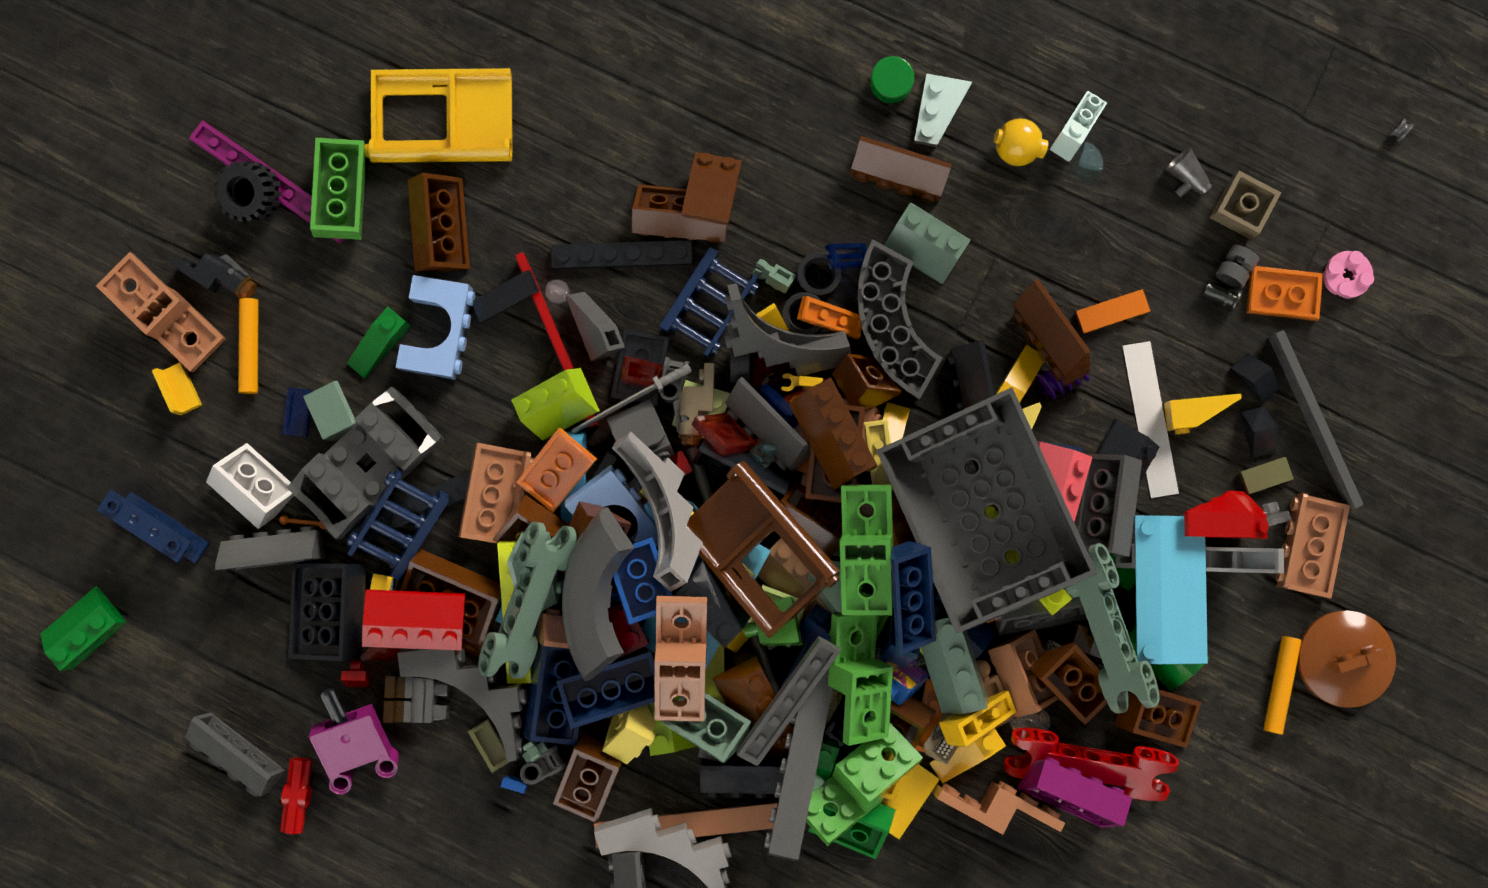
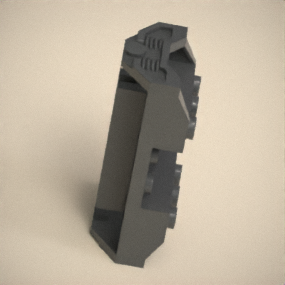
M390 387L384 394L371 402L354 419L357 424L325 454L318 453L287 486V489L319 518L335 539H342L370 512L386 486L383 483L390 471L394 473L397 467L401 468L402 476L400 479L403 480L444 440L424 415L418 410L416 411L415 407L393 387ZM395 400L424 429L427 436L420 448L414 443L415 440L380 408L384 403ZM374 460L376 464L367 472L362 466L367 467ZM309 477L347 519L338 523L329 512L324 510V506L302 488L303 481Z

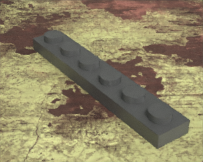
M820 636L817 637L736 750L737 756L756 766L760 764L839 655L840 649L838 646Z

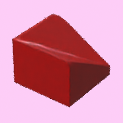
M679 451L669 458L685 473L683 478L693 473L683 451Z

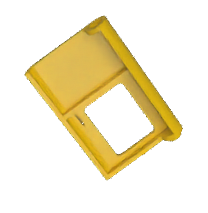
M510 68L371 70V139L369 144L365 145L366 158H370L371 163L512 161V74ZM445 95L447 98L446 139L384 140L383 98L385 96Z

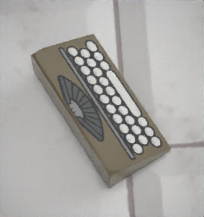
M944 713L939 722L950 716L952 713ZM938 722L923 747L926 755L948 764L959 746L947 745Z

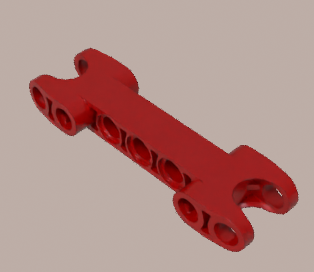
M1017 728L1012 732L1011 741L1014 745L1028 752L1023 755L1007 757L1003 768L1009 775L1023 779L1035 761L1045 760L1048 757L1059 761V766L1066 769L1071 767L1081 771V775L1086 778L1094 777L1100 779L1105 784L1123 786L1124 794L1131 798L1146 801H1164L1169 796L1170 788L1165 783L1155 779V777L1159 774L1175 772L1178 769L1179 760L1173 754L1156 748L1138 746L1131 755L1059 743L1058 736L1048 730Z

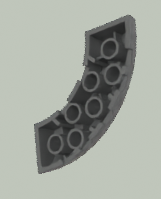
M872 239L865 254L858 282V309L862 330L874 357L883 370L906 392L920 400L942 357L928 348L920 337L918 338L908 316L905 304V291L909 272L914 262Z
M608 507L602 509L581 533L569 558L563 583L562 614L565 635L570 653L584 681L594 678L624 653L615 635L612 622L609 623L608 608H610L612 585L610 584L614 573L618 571L624 559L634 549V546Z

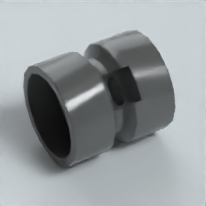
M1232 245L1225 257L1226 261L1222 262L1215 275L1224 284L1242 289L1250 277L1248 272H1252L1260 260L1259 256L1246 247Z

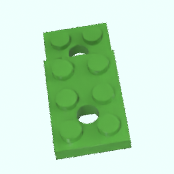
M892 484L842 485V537L840 539L842 615H892ZM866 503L872 505L874 514L869 517L863 516L860 512L861 505ZM863 583L871 584L874 588L873 594L869 596L863 595L860 592V586Z
M832 614L830 642L839 647L840 653L829 667L828 686L845 694L843 743L848 746L889 737L893 666L875 658L878 615ZM854 631H856L857 635L851 641V635ZM870 711V716L864 721L866 713Z
M889 722L888 738L861 744L835 766L831 778L812 792L806 823L829 846L882 802L886 790L918 765L923 757ZM884 751L891 752L894 755V760H884L881 753ZM832 806L837 814L835 816H827L823 808Z

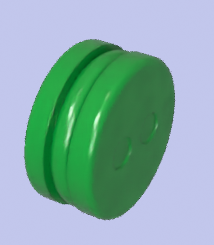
M896 56L885 57L872 70L870 78L871 90L883 102L898 103L910 94L914 84V71L911 65L903 58Z

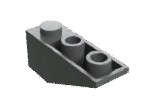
M585 292L566 296L591 361L608 358L625 348L616 324Z

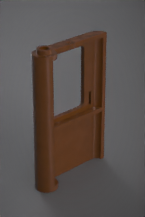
M742 461L728 472L727 478L729 480L689 518L686 527L703 542L699 551L700 557L765 635L771 638L783 629L826 587H833L840 580L838 577L840 570L745 461ZM773 531L777 532L816 579L814 585L784 612L778 608L742 564V560Z

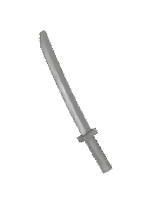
M685 364L660 379L657 376L654 377V384L575 427L571 432L573 434L579 432L655 389L659 392L663 391V386L692 372L689 365Z

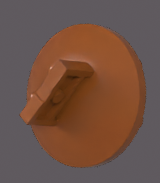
M1354 611L1330 612L1313 621L1301 637L1302 641L1297 661L1300 675L1308 689L1324 702L1339 707L1352 708L1363 706L1380 697L1390 685L1396 666L1395 649L1386 630L1371 617Z

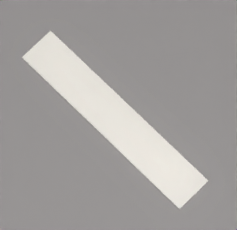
M1151 342L1124 345L1123 351L1138 431L1148 436L1160 446L1156 457L1146 471L1150 496L1155 498L1179 494Z

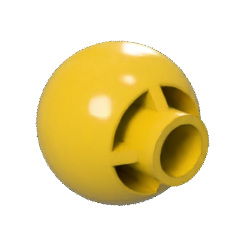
M1027 119L1010 120L1001 129H997L994 135V143H996V150L1003 161L1013 166L1030 164L1036 157L1042 159L1047 152L1048 141L1042 139V133L1038 126Z

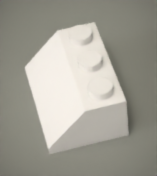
M247 443L214 464L206 481L207 484L258 529L272 520L294 496L287 489L291 482Z

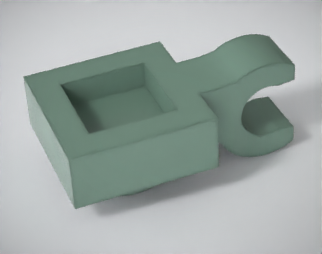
M762 259L756 263V266L762 271L755 268L751 274L752 276L754 274L758 276V279L767 278L765 283L783 293L788 291L797 276L777 264L775 267H772Z
M530 741L523 746L524 751L526 750L527 752L522 756L527 763L530 761L534 762L541 757L543 752L550 748V745L547 742Z

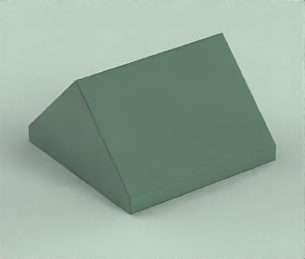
M333 381L303 396L323 440L337 441L357 424L338 381Z

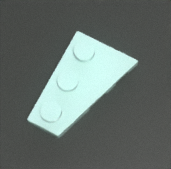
M926 74L914 143L937 147L972 82Z

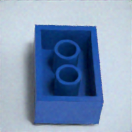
M653 537L632 544L634 549L627 555L612 578L628 625L656 616L657 596H673L672 592L653 577L658 559V552Z

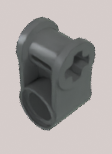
M666 357L662 377L685 364L689 365V361L683 363ZM687 375L663 386L660 396L665 403L673 404L674 401L680 398ZM674 387L677 393L673 397H667L664 395L665 389Z
M557 744L543 752L541 757L534 762L530 761L522 767L520 776L524 783L529 785L536 784L568 766V763L564 762L559 754ZM527 767H536L539 772L538 777L535 779L529 778L526 774Z

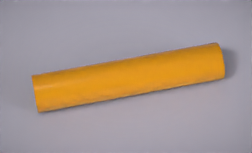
M253 298L239 299L238 393L241 394L258 393V299Z
M1282 636L1263 728L1265 731L1283 735L1302 641L1300 639Z

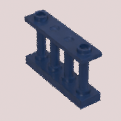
M711 247L660 324V329L668 335L671 330H678L705 347L704 357L709 359L711 354L713 356L717 354L722 346L719 342L727 330L726 324L731 323L729 314L725 320H722L696 304L692 298L696 291H703L727 306L725 296L728 295L707 283L705 277L708 272L715 271L734 284L737 283L739 287L744 289L741 294L744 301H746L748 296L753 297L759 288L757 284L758 276L754 274L750 281L739 276L719 263L720 260L717 259L718 251ZM684 310L687 312L690 310L719 328L712 341L682 323L680 316Z
M399 467L396 468L394 473L391 471L388 473L383 483L386 486L357 533L352 532L346 542V545H348V555L352 556L355 550L359 548L389 564L390 576L398 581L449 501L448 494L441 490L438 491L436 496L434 494L430 496L401 480L402 469ZM394 487L425 503L428 508L425 514L418 516L388 500ZM381 508H384L414 524L415 530L411 535H404L377 521L375 518ZM372 528L400 543L403 549L399 555H392L363 540V537L368 529Z
M110 489L97 511L177 563L180 562L183 556L193 563H198L211 544L132 492L124 498Z

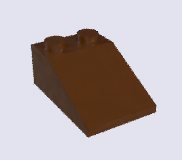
M696 152L681 217L728 226L739 184L742 160Z
M1158 688V705L1152 708H1145L1138 697L1128 691V710L1124 713H1118L1115 722L1116 726L1135 734L1184 748L1188 747L1201 702Z
M582 733L574 748L553 804L597 823L623 762L602 751L604 742Z

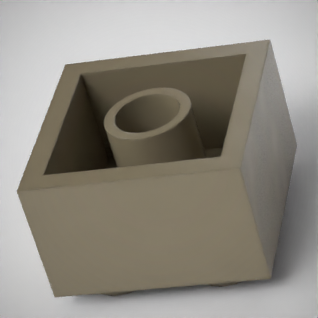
M1238 171L1228 181L1209 218L1251 240L1262 231L1281 192Z

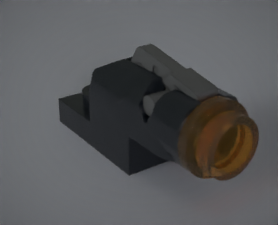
M204 254L197 264L186 257L181 260L174 256L169 263L214 293H217L219 288L235 294L238 298H250L257 288V284L249 277V274L228 255L219 257L217 255Z

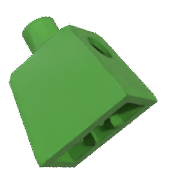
M789 596L774 603L784 612L795 600ZM798 615L771 638L765 635L755 621L747 623L743 629L746 638L759 636L760 644L763 646L803 645Z

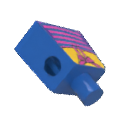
M883 660L884 663L893 666L891 701L897 705H902L917 693L929 677V673L912 661L905 668Z

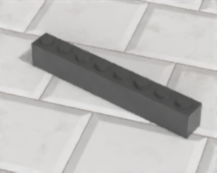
M829 668L790 721V724H794L792 734L787 733L784 747L789 749L787 758L782 757L779 771L784 773L782 783L777 782L774 797L778 798L777 808L772 807L769 822L773 823L772 832H767L764 848H768V855L794 861L799 859L833 689L828 686Z

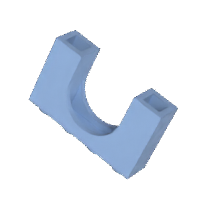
M413 275L409 299L415 303L444 308L451 319V330L447 339L434 348L426 349L400 344L396 368L401 371L456 380L457 374L460 375L462 370L460 356L461 351L464 352L467 339L464 337L465 328L468 329L470 326L471 315L468 312L470 305L473 306L475 292H473V288L469 284Z
M610 465L565 499V507L572 515L579 501L602 507L608 505L626 507L634 514L638 522L635 533L629 539L643 541L653 537L655 546L658 547L657 529L654 528L655 523L641 503V496L634 487L629 488L625 483L627 479L620 469L615 470Z

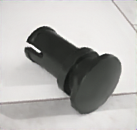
M1209 282L1202 296L1222 303L1223 307L1226 305L1231 307L1229 312L1232 313L1241 300L1242 291L1240 290L1238 294H1235L1232 289L1228 291Z

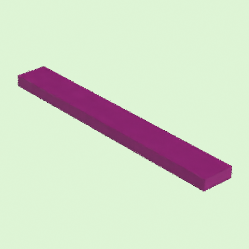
M203 120L189 137L192 142L227 166L234 162L262 163V166H268ZM271 168L270 172H275L277 175L275 180L280 181L281 184L278 187V191H282V197H278V200L281 201L280 203L311 223L312 196ZM332 238L339 244H341L344 240L340 238Z

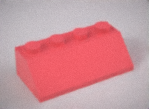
M1037 441L1075 522L1092 457L1076 450Z

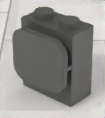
M650 399L607 418L615 441L632 432L662 461L675 455ZM627 465V467H628L629 471L631 472V474H634V473L632 472V470L629 468V466Z

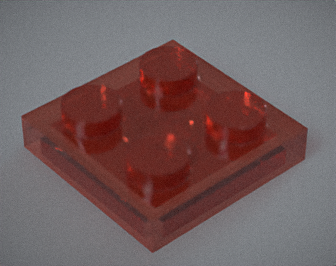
M727 413L698 416L694 418L691 424L698 431V434L705 438L713 446L714 450L721 455L753 450L757 443Z

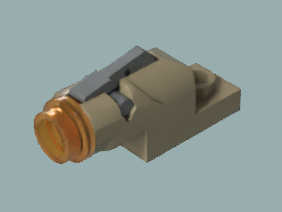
M704 363V369H700L699 383L704 384V387L685 386L680 394V398L673 403L676 427L679 433L678 439H681V445H700L705 421L703 413H713L714 363Z

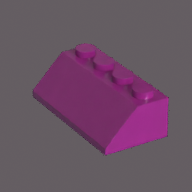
M1048 757L1045 760L1035 761L1018 785V791L1102 828L1124 826L1132 801L1131 797L1124 795V790L1112 786L1108 788L1102 785L1103 781L1094 777L1086 778L1081 775V771L1071 767L1066 769L1059 766V761Z

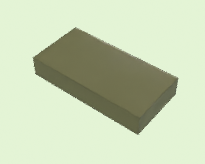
M1286 457L1239 472L1247 494L1294 479Z
M490 718L468 731L491 773L511 762H507L503 742Z

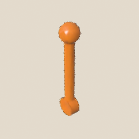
M281 516L279 519L282 525L292 523L319 526L321 529H326L321 521L290 519L287 516Z

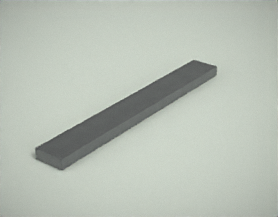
M1283 330L1269 336V341L1343 503L1350 505V509L1362 506V499L1285 331Z

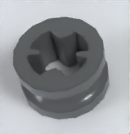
M1403 118L1391 130L1389 135L1396 136V141L1399 142L1410 132L1414 125L1407 124L1406 119Z

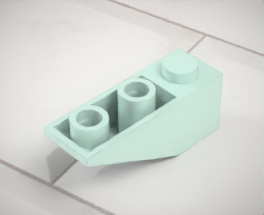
M1087 91L1050 150L1070 162L1107 102Z

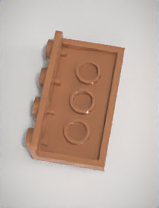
M475 443L458 537L497 543L493 540L494 536L514 507L528 493L516 481L533 461L531 452Z
M1305 493L1295 494V497L1290 502L1291 518L1285 526L1286 542L1281 547V549H1284V574L1276 573V587L1328 599L1332 598L1350 505L1308 496Z

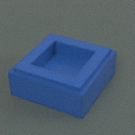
M511 775L505 776L501 783V787L523 794L529 786L521 778Z

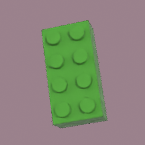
M315 138L310 223L313 237L362 240L366 165L364 141Z

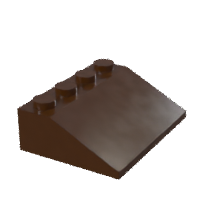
M420 549L409 562L401 591L465 594L462 648L465 652L479 657L487 634L490 633L502 605L500 583Z

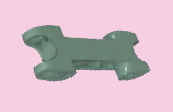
M532 522L527 527L516 554L517 563L522 566L499 632L488 633L481 648L479 671L482 676H493L499 667L508 661L511 677L523 678L528 673L538 649L537 639L533 636L534 629L556 570H566L569 558L576 544V531L573 527L562 526L549 541H546V527L543 523Z
M1093 544L1089 547L1088 552L1098 574L1065 589L1072 598L1080 597L1105 667L1098 674L1103 695L1111 710L1117 714L1128 710V691L1134 693L1145 708L1156 707L1159 703V690L1152 667L1147 661L1138 662L1112 588H1116L1119 585V576L1115 564L1103 544Z

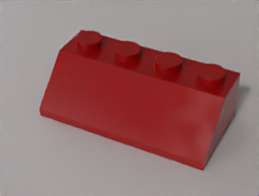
M366 589L362 624V647L462 651L465 594Z

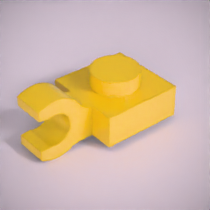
M783 374L782 378L789 379L791 385L789 387H781V391L791 392L794 388L798 387L803 389L802 392H805L823 382V378Z

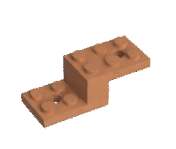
M131 252L96 285L141 331L157 339L190 372H194L226 340L179 292L166 286ZM130 280H135L137 284L136 289L128 292L126 289L127 283ZM195 333L197 335L196 343L188 345L186 341L187 336Z
M657 596L655 720L704 721L707 597ZM685 617L688 621L679 623L675 619ZM683 696L686 699L683 701L675 700L674 697Z
M992 781L980 804L968 795H965L964 798L960 797V793L955 788L945 783L943 786L936 784L932 790V793L938 800L1001 834H1004L1016 809L1027 813L1060 832L1065 825L1059 819L1061 814L1057 813L1054 809L1045 804L1039 807V802L1021 792L1020 796L1017 795V790L1003 781H1000L999 784Z

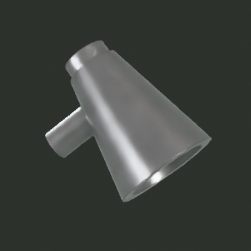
M1191 148L1180 153L1166 167L1169 173L1183 182L1174 191L1180 198L1190 189L1203 195L1212 187Z

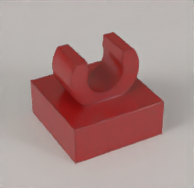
M351 661L350 671H342L341 681L346 687H370L371 677L364 671L362 661Z

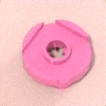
M1343 251L1334 255L1328 260L1325 271H1323V281L1326 288L1332 294L1346 299L1363 294L1374 282L1372 266L1368 259L1359 251ZM1344 269L1352 271L1353 279L1351 281L1349 278L1343 277V274L1346 273Z

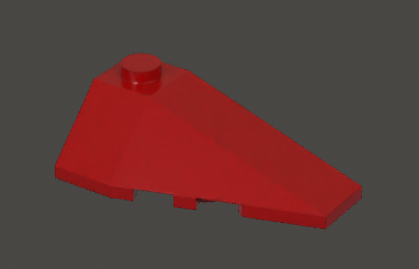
M1226 491L1223 495L1213 497L1209 502L1199 504L1184 512V532L1187 537L1267 538V514L1243 491Z

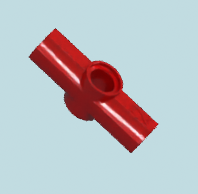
M290 758L287 783L284 785L281 795V804L284 807L280 832L286 834L303 833L306 808L310 804L312 788L309 784L313 760L309 758Z

